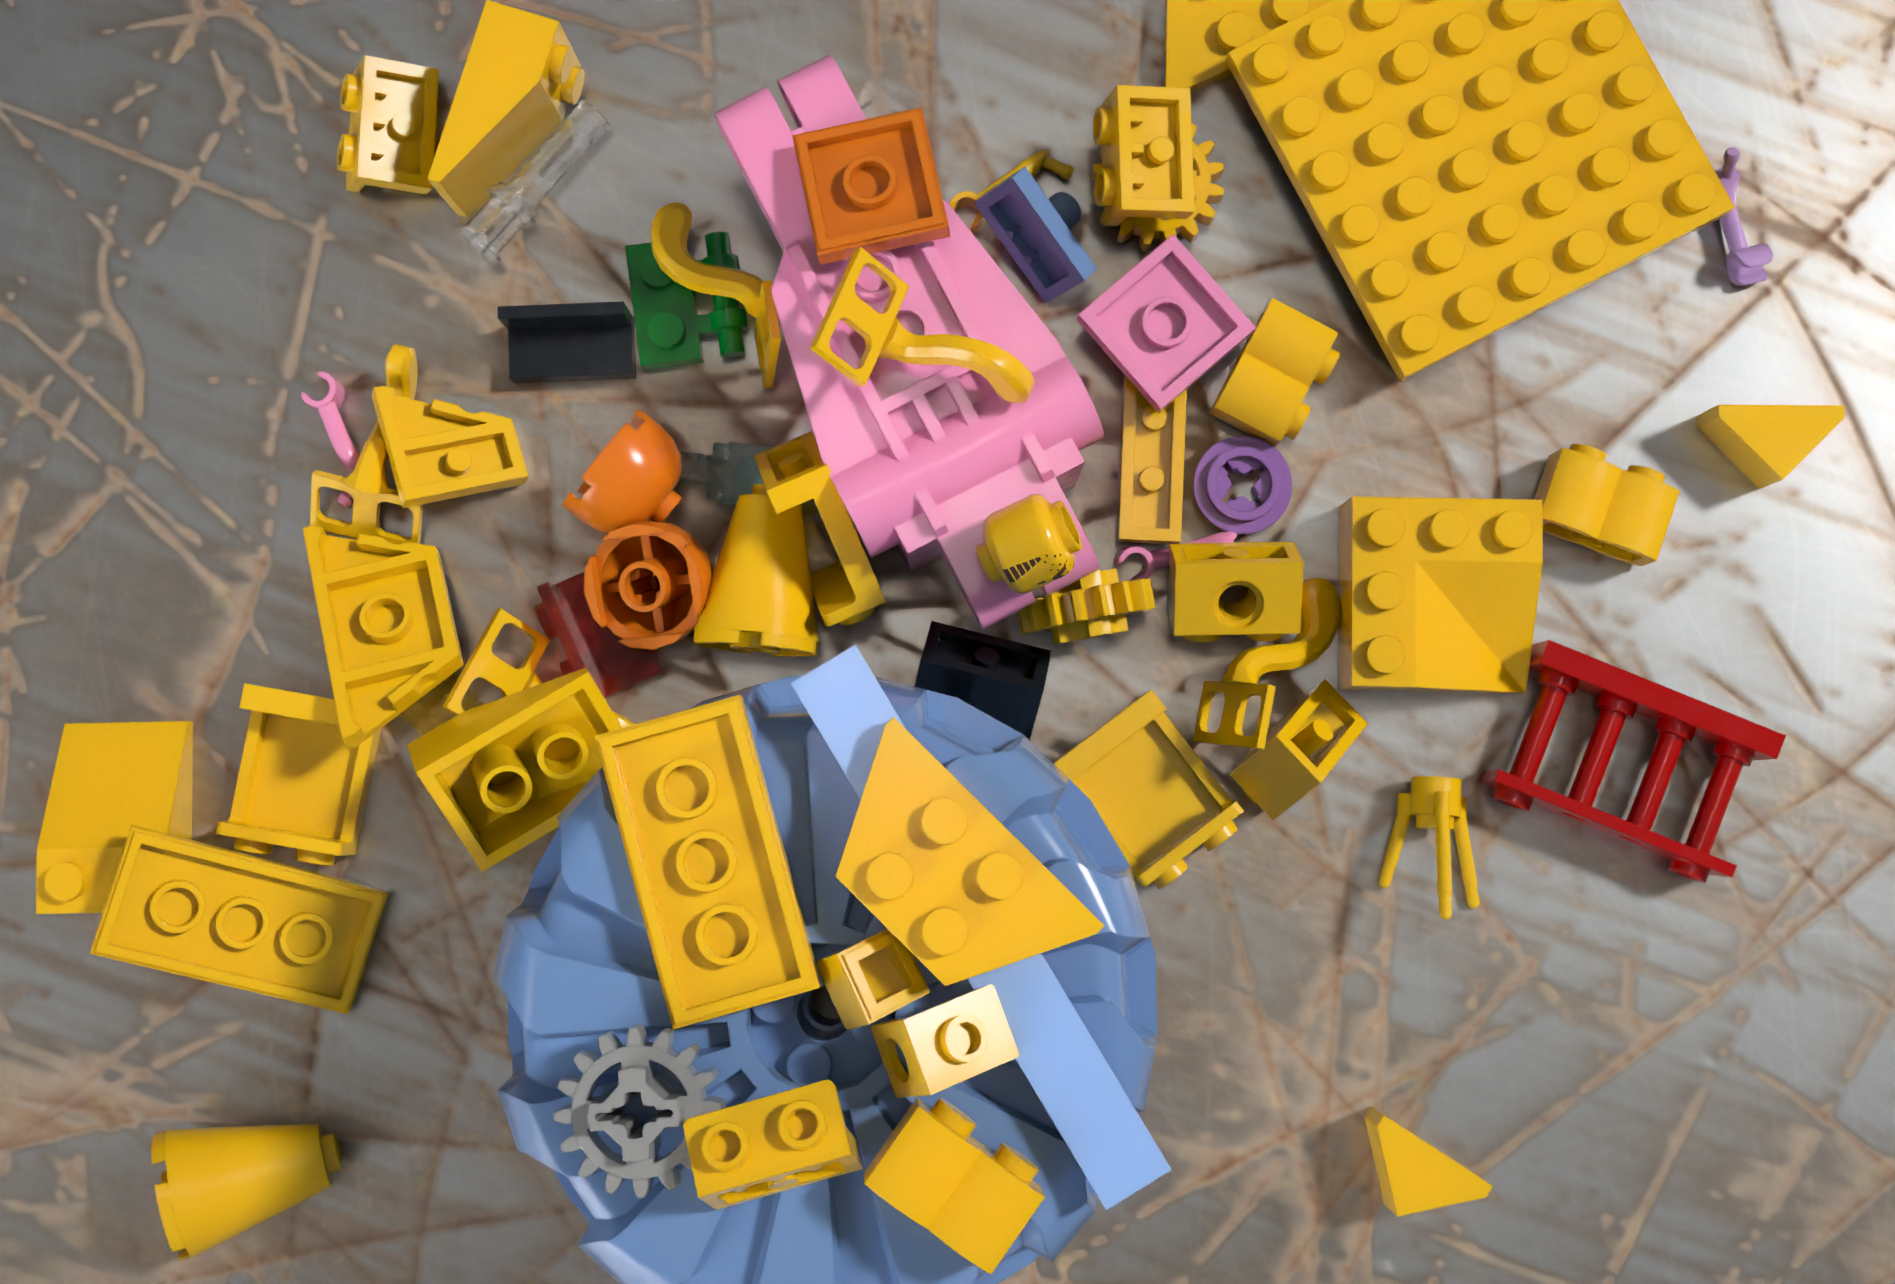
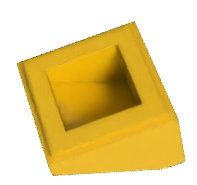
M884 929L817 961L818 971L844 1027L848 1030L869 1025L930 993L913 954L888 929Z

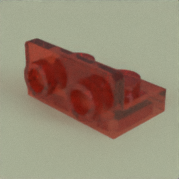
M585 571L555 585L548 581L537 586L543 601L534 606L538 620L550 640L555 637L559 638L568 658L559 663L563 676L587 668L605 700L664 674L654 650L630 648L619 642L622 638L613 634L608 626L601 628L595 621L584 595Z

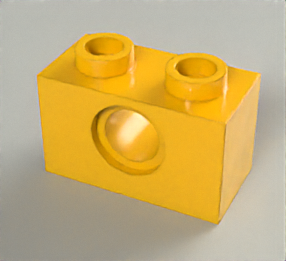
M1295 543L1169 544L1168 617L1174 636H1183L1185 639L1194 642H1212L1218 640L1220 635L1245 634L1246 637L1252 640L1274 641L1280 639L1283 634H1300L1304 561ZM1243 585L1249 588L1246 596L1238 602L1225 603L1219 600L1223 591L1230 586Z

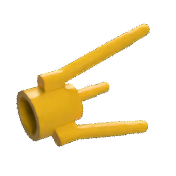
M1415 776L1411 777V793H1398L1397 816L1378 883L1382 888L1390 886L1411 816H1416V828L1436 830L1439 916L1444 920H1448L1452 916L1450 830H1454L1467 904L1472 909L1480 905L1478 882L1467 824V797L1461 796L1462 779Z

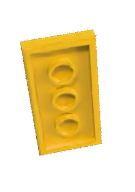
M741 695L733 696L594 736L673 1030L820 988L822 986L743 697Z
M131 824L90 947V954L349 1014L388 893L383 889Z

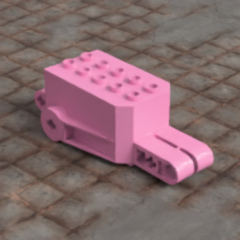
M829 54L777 81L783 99L798 129L791 132L767 87L714 112V116L735 160L784 251L771 293L823 464H828L831 471L829 475L862 543L871 558L897 546L910 572L943 556L980 627L985 629L1035 603L1032 591L1025 594L1017 593L1010 589L1002 579L993 583L982 568L976 546L985 542L983 523L991 513L1036 493L1043 495L1051 503L1060 500L1067 508L1078 530L1082 549L1075 552V565L1069 574L1040 587L1046 596L1099 570V563L1093 548L1064 493L1075 487L1085 463L1079 451L1103 439L1104 431L1095 406L1081 378L1066 357L1057 339L949 203L944 200L950 237L870 255L910 286L896 316L908 331L916 335L951 334L980 339L1002 348L1022 362L1033 375L1035 384L1027 401L1019 404L1004 400L994 391L986 378L971 369L953 365H917L890 358H878L866 385L859 387L810 349L850 259L819 264L792 135L866 119L841 70ZM864 265L855 284V292L878 313H882L890 295V286L884 279ZM839 320L830 339V348L834 354L856 369L866 349V342L860 334Z

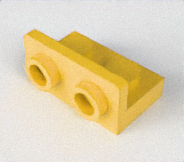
M365 55L353 74H345L341 90V110L350 112L349 134L342 133L339 140L337 169L338 171L347 172V191L359 192L364 185L426 195L432 190V184L427 178L434 160L439 69Z
M1117 85L1101 106L1096 108L1093 117V140L1096 145L1102 146V168H1099L1096 174L1094 193L1097 206L1104 207V224L1118 226L1126 217L1187 219L1195 212L1190 88Z
M831 1080L819 1081L692 1117L683 1124L698 1198L715 1210L863 1169L856 1138L845 1125L837 1088Z

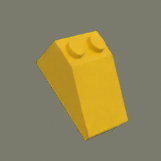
M486 0L427 178L457 215L468 218L563 122L568 104L575 105L578 102L584 84V69L580 68L581 64L559 21Z
M583 668L464 711L407 744L416 774L483 872L560 826L557 818L558 815L597 771L602 768L594 736L621 729L622 726L587 668Z
M193 721L64 724L37 845L36 914L102 913L131 824L192 840Z

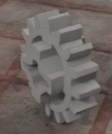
M635 1024L629 1028L625 1045H622L620 1039L613 1031L607 1032L598 1037L602 1057L587 1049L580 1051L573 1060L578 1069L583 1073V1076H566L558 1084L557 1088L573 1098L572 1104L562 1107L553 1113L555 1122L572 1124L574 1133L560 1145L563 1153L574 1152L578 1149L583 1150L587 1158L582 1163L578 1172L583 1179L594 1173L598 1168L607 1172L605 1180V1192L613 1194L625 1179H632L637 1198H645L651 1191L654 1177L656 1176L671 1191L677 1188L682 1181L678 1164L681 1163L690 1170H692L685 1136L678 1147L668 1154L659 1157L658 1150L661 1148V1133L666 1127H679L689 1118L726 1107L724 1098L707 1096L705 1087L719 1073L716 1068L704 1069L698 1072L692 1063L697 1058L701 1049L697 1043L690 1045L681 1053L672 1049L674 1030L667 1027L661 1031L653 1043L648 1042L644 1025ZM621 1062L622 1069L618 1071L619 1085L610 1094L592 1097L601 1076L612 1065ZM658 1063L673 1072L682 1083L684 1089L674 1090L658 1075ZM637 1092L641 1093L643 1105L655 1106L656 1110H665L655 1114L643 1127H639L637 1115L632 1113L625 1114L624 1110H615L632 1100ZM597 1131H605L622 1147V1156L610 1149L602 1141Z

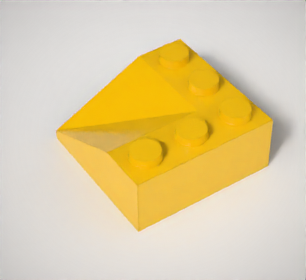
M1352 496L1338 507V596L1340 600L1338 690L1526 693L1543 564L1542 500Z

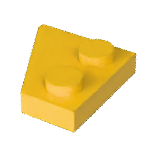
M386 386L373 388L371 397L403 508L526 483L528 472L512 418L484 411L470 413L463 410L457 404L433 399L432 404L394 395L395 389Z

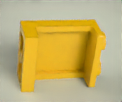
M812 431L754 455L776 514L814 499L836 550L838 561L835 564L811 574L813 595L825 625L832 626L836 623L851 625L870 616L874 611V607L886 601L849 513L829 475L831 474L828 464H823L817 441Z
M244 683L239 708L251 710L230 817L228 821H218L215 834L235 837L233 849L245 852L272 855L274 845L296 848L295 860L312 864L333 866L335 856L356 855L381 729L357 747L348 749L341 737L334 699Z
M1152 689L1128 705L1053 764L1091 800L1129 863L1136 884L1145 888L1153 882L1158 889H1161L1187 870L1189 866L1183 858L1198 846L1203 844L1208 851H1211L1238 830V827L1232 820L1243 813L1244 810L1237 801L1230 799L1164 713L1167 710Z

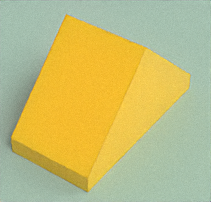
M1719 404L1697 415V428L1760 489L1783 480L1845 418V408L1839 405Z
M1372 1106L1364 1116L1384 1205L1397 1217L1485 1198L1493 1188L1484 1179Z

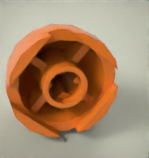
M638 409L631 423L628 424L626 422L581 477L584 482L577 491L583 495L582 499L570 492L562 506L585 524L605 533L636 522L648 521L649 519L652 522H663L682 499L680 495L673 491L682 473L681 454L674 439L659 423L644 411Z
M640 521L610 531L602 539L604 541L599 545L596 554L589 558L585 567L584 595L592 617L601 628L608 626L613 634L622 638L619 642L630 648L654 650L685 638L696 626L707 602L714 571L708 552L692 533L673 523Z

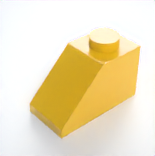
M1324 679L1267 733L1265 749H1251L1229 775L1240 785L1248 798L1257 803L1274 820L1324 780L1368 723Z

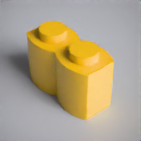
M1272 298L1255 324L1256 329L1248 337L1209 414L1275 447L1281 442L1284 435L1292 440L1296 438L1312 408L1303 403L1309 387L1313 381L1323 386L1340 356V352L1331 348L1338 335L1337 331Z
M1571 444L1569 449L1562 448L1549 455L1534 499L1542 500L1543 533L1583 545L1607 557L1636 566H1644L1657 561L1680 493L1678 489L1664 483V474L1638 465L1628 466L1627 471L1621 470L1615 465L1606 462L1607 454L1605 452L1583 444Z
M939 1097L934 1106L931 1107L924 1101L916 1098L864 1171V1184L901 1213L928 1229L968 1261L987 1273L992 1274L1045 1198L1041 1186L1033 1180L1039 1168L1020 1152L1004 1142L994 1152L970 1135L977 1124L945 1099Z

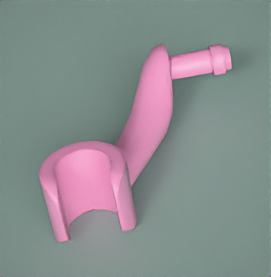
M1231 531L1219 532L1186 543H1235L1234 539L1237 537V534ZM1125 546L1117 551L1113 560V564L1118 565L1128 555L1132 553L1138 554L1142 560V568L1130 581L1143 578L1148 579L1152 575L1153 570L1169 567V547L1147 551L1145 548L1138 546Z

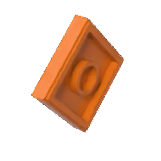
M922 107L792 135L820 265L850 259L854 250L862 247L869 254L950 237L949 224Z

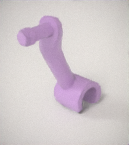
M1731 147L1725 151L1723 157L1724 165L1716 171V174L1735 208L1719 220L1729 248L1726 259L1728 276L1733 284L1744 286L1767 280L1768 273L1764 270L1763 265L1772 261L1773 252L1765 243L1748 247L1736 208V193L1741 176L1740 172L1736 169V165L1740 158V152L1737 148Z

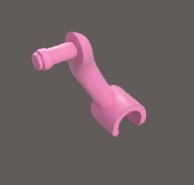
M324 371L317 372L321 378L329 383L328 395L319 401H316L304 392H301V397L306 404L319 411L337 456L342 464L352 473L356 467L360 452L355 447L338 411L345 401L346 393L344 386L330 374ZM345 491L340 493L337 501L346 508L353 504L352 496Z

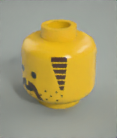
M1036 493L991 513L983 523L985 542L976 546L982 568L993 583L1002 579L1013 591L1025 594L1069 574L1075 565V552L1082 549V542L1076 525L1065 505L1060 500L1051 503L1043 495Z

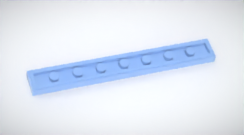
M854 645L795 680L791 685L861 800L885 725L894 717L904 728L905 726L857 646ZM1041 953L968 978L974 990L985 985H994L1019 1052V1056L1015 1059L1106 1210L1172 1170Z

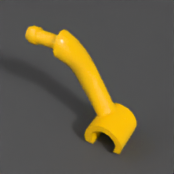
M1043 149L1020 162L1016 167L981 192L976 194L970 191H963L954 195L949 205L955 212L964 206H969L976 210L978 215L973 220L971 227L973 234L982 228L985 220L974 202L985 192L1015 172L1026 167L1034 178L1044 167L1060 175L1061 178L1070 180L1074 168L1069 164H1064L1049 157L1050 150Z

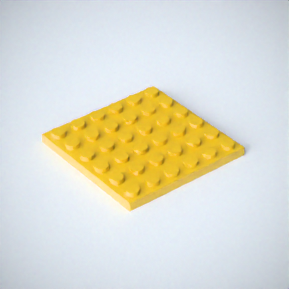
M1331 0L1228 52L1226 58L1228 67L1400 382L1722 218L1735 208L1619 0Z

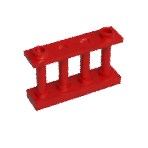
M1551 640L1532 644L1529 670L1540 674L1538 683L1543 687L1509 773L1500 769L1483 770L1478 782L1496 788L1493 799L1508 806L1529 812L1533 803L1671 859L1668 870L1688 879L1706 883L1709 875L1733 877L1737 865L1710 855L1711 849L1743 766L1749 767L1752 760L1777 759L1786 735ZM1576 689L1598 697L1596 707L1601 709L1567 797L1533 782L1567 695L1574 696ZM1637 713L1657 721L1654 730L1659 733L1627 820H1623L1596 809L1592 805L1625 719H1633L1634 714ZM1693 737H1697L1714 744L1713 754L1718 758L1686 843L1683 844L1653 832L1651 828L1684 742L1691 743Z

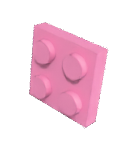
M1174 234L1093 301L1077 317V321L1158 413L1193 385L1256 329L1252 322Z

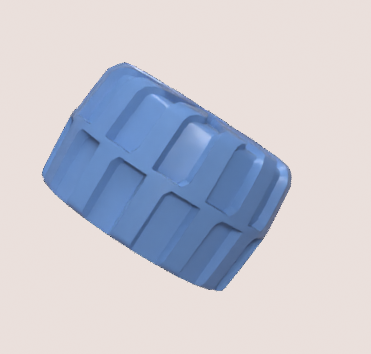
M789 676L704 700L691 708L737 695L743 697L817 966L818 960L887 928L835 877L860 803V798L791 685L792 682L802 676ZM875 677L907 731L1104 925L1095 935L1041 954L1137 1113L1144 1112L1157 1045L1156 955L1130 865L1093 803L1057 766L1018 731L957 697ZM603 767L597 771L558 815L560 827L532 874L529 889L522 904L512 910L505 920L493 979L501 986L508 998V1044L512 1055V1076L498 1089L517 1151L526 1153L552 1168L570 1201L583 1213L588 1222V1226L577 1246L620 1284H998L1031 1264L1039 1255L1053 1262L1095 1213L1097 1194L1016 1059L932 1095L896 1098L871 1031V1026L884 1021L910 1017L974 990L968 979L944 986L915 956L914 958L930 993L866 1026L848 1030L844 1027L840 1017L830 1019L820 1015L814 1007L812 1001L814 990L674 1029L672 1049L681 1053L690 1045L697 1043L701 1049L697 1058L692 1063L696 1070L699 1072L709 1068L717 1069L719 1075L705 1087L707 1096L724 1098L725 1108L819 1081L831 1080L837 1088L845 1125L856 1138L863 1169L719 1210H715L698 1198L693 1171L681 1163L678 1166L682 1181L677 1188L669 1191L661 1183L659 1177L656 1176L654 1177L651 1191L645 1198H637L632 1179H625L613 1194L605 1192L607 1172L600 1168L583 1179L578 1174L582 1163L587 1158L583 1150L578 1149L574 1152L563 1153L560 1145L574 1133L572 1124L555 1122L553 1116L554 1112L572 1104L573 1101L572 1097L565 1095L557 1088L560 1080L566 1076H583L573 1058L584 1049L602 1057L598 1037L610 1031H613L620 1039L622 1045H625L629 1028L635 1024L644 1025L647 1040L653 1043L661 1031L667 1027L673 1028ZM819 973L822 986H825L823 979ZM895 1042L898 1058L909 1075L905 1056L899 1045ZM621 1062L612 1065L601 1076L592 1097L610 1094L619 1085L618 1071L622 1069ZM658 1063V1075L674 1090L684 1089L676 1075ZM637 1092L636 1096L627 1104L615 1109L624 1110L625 1114L632 1113L637 1115L639 1127H643L655 1114L665 1111L656 1110L655 1106L643 1105L640 1092ZM939 1097L945 1099L977 1124L970 1134L977 1141L994 1152L1004 1142L1020 1152L1039 1168L1033 1180L1041 1186L1045 1198L992 1274L987 1273L968 1261L928 1229L901 1213L864 1184V1171L916 1098H919L931 1107L934 1106ZM683 1124L679 1127H666L661 1133V1148L658 1150L659 1157L673 1151L681 1143L685 1136ZM597 1131L602 1141L610 1149L622 1156V1147L605 1131Z

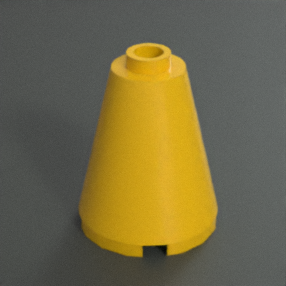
M764 484L752 485V494H744L738 497L714 567L707 602L693 629V643H696L695 645L750 654L753 651L771 653L770 656L804 658L817 656L819 636L802 504L776 514Z
M319 1123L167 1129L155 1132L151 1143L152 1164L163 1161L166 1163V1170L161 1173V1183L154 1186L162 1225L172 1252L179 1251V1261L194 1258L332 1187V1173L343 1170L336 1134L324 1135Z

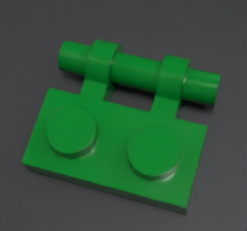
M719 231L706 234L707 257L697 261L740 270L739 258L731 252L729 233ZM651 242L625 246L640 366L644 371L704 363L701 341L703 338L718 337L721 357L731 358L745 354L742 332L746 331L748 326L746 311L739 308L738 300L712 295L714 311L709 314L698 315L695 291L673 281L660 269L653 256ZM687 242V249L690 253L689 243Z

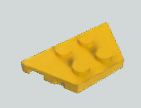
M1165 0V81L1163 87L1190 88L1191 94L1232 75L1226 63L1228 52L1331 0Z
M308 526L303 527L305 545L341 737L349 749L360 745L464 666L443 566L436 546L413 542L393 544L386 541L383 537L359 534L358 540L326 535L323 527Z
M894 717L885 725L835 877L944 986L1097 934L1104 927Z

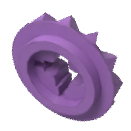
M1234 436L1219 441L1205 452L1194 471L1193 497L1202 512L1203 518L1224 532L1231 531L1237 534L1252 535L1273 525L1283 515L1291 499L1292 476L1286 460L1275 447L1259 438ZM1223 466L1230 472L1234 471L1240 477L1245 476L1247 473L1252 474L1258 468L1262 471L1251 488L1252 493L1256 496L1254 500L1260 507L1253 500L1249 501L1244 496H1240L1235 500L1230 499L1226 504L1223 502L1222 499L1227 495L1226 491L1232 485L1231 480L1227 476L1229 473Z

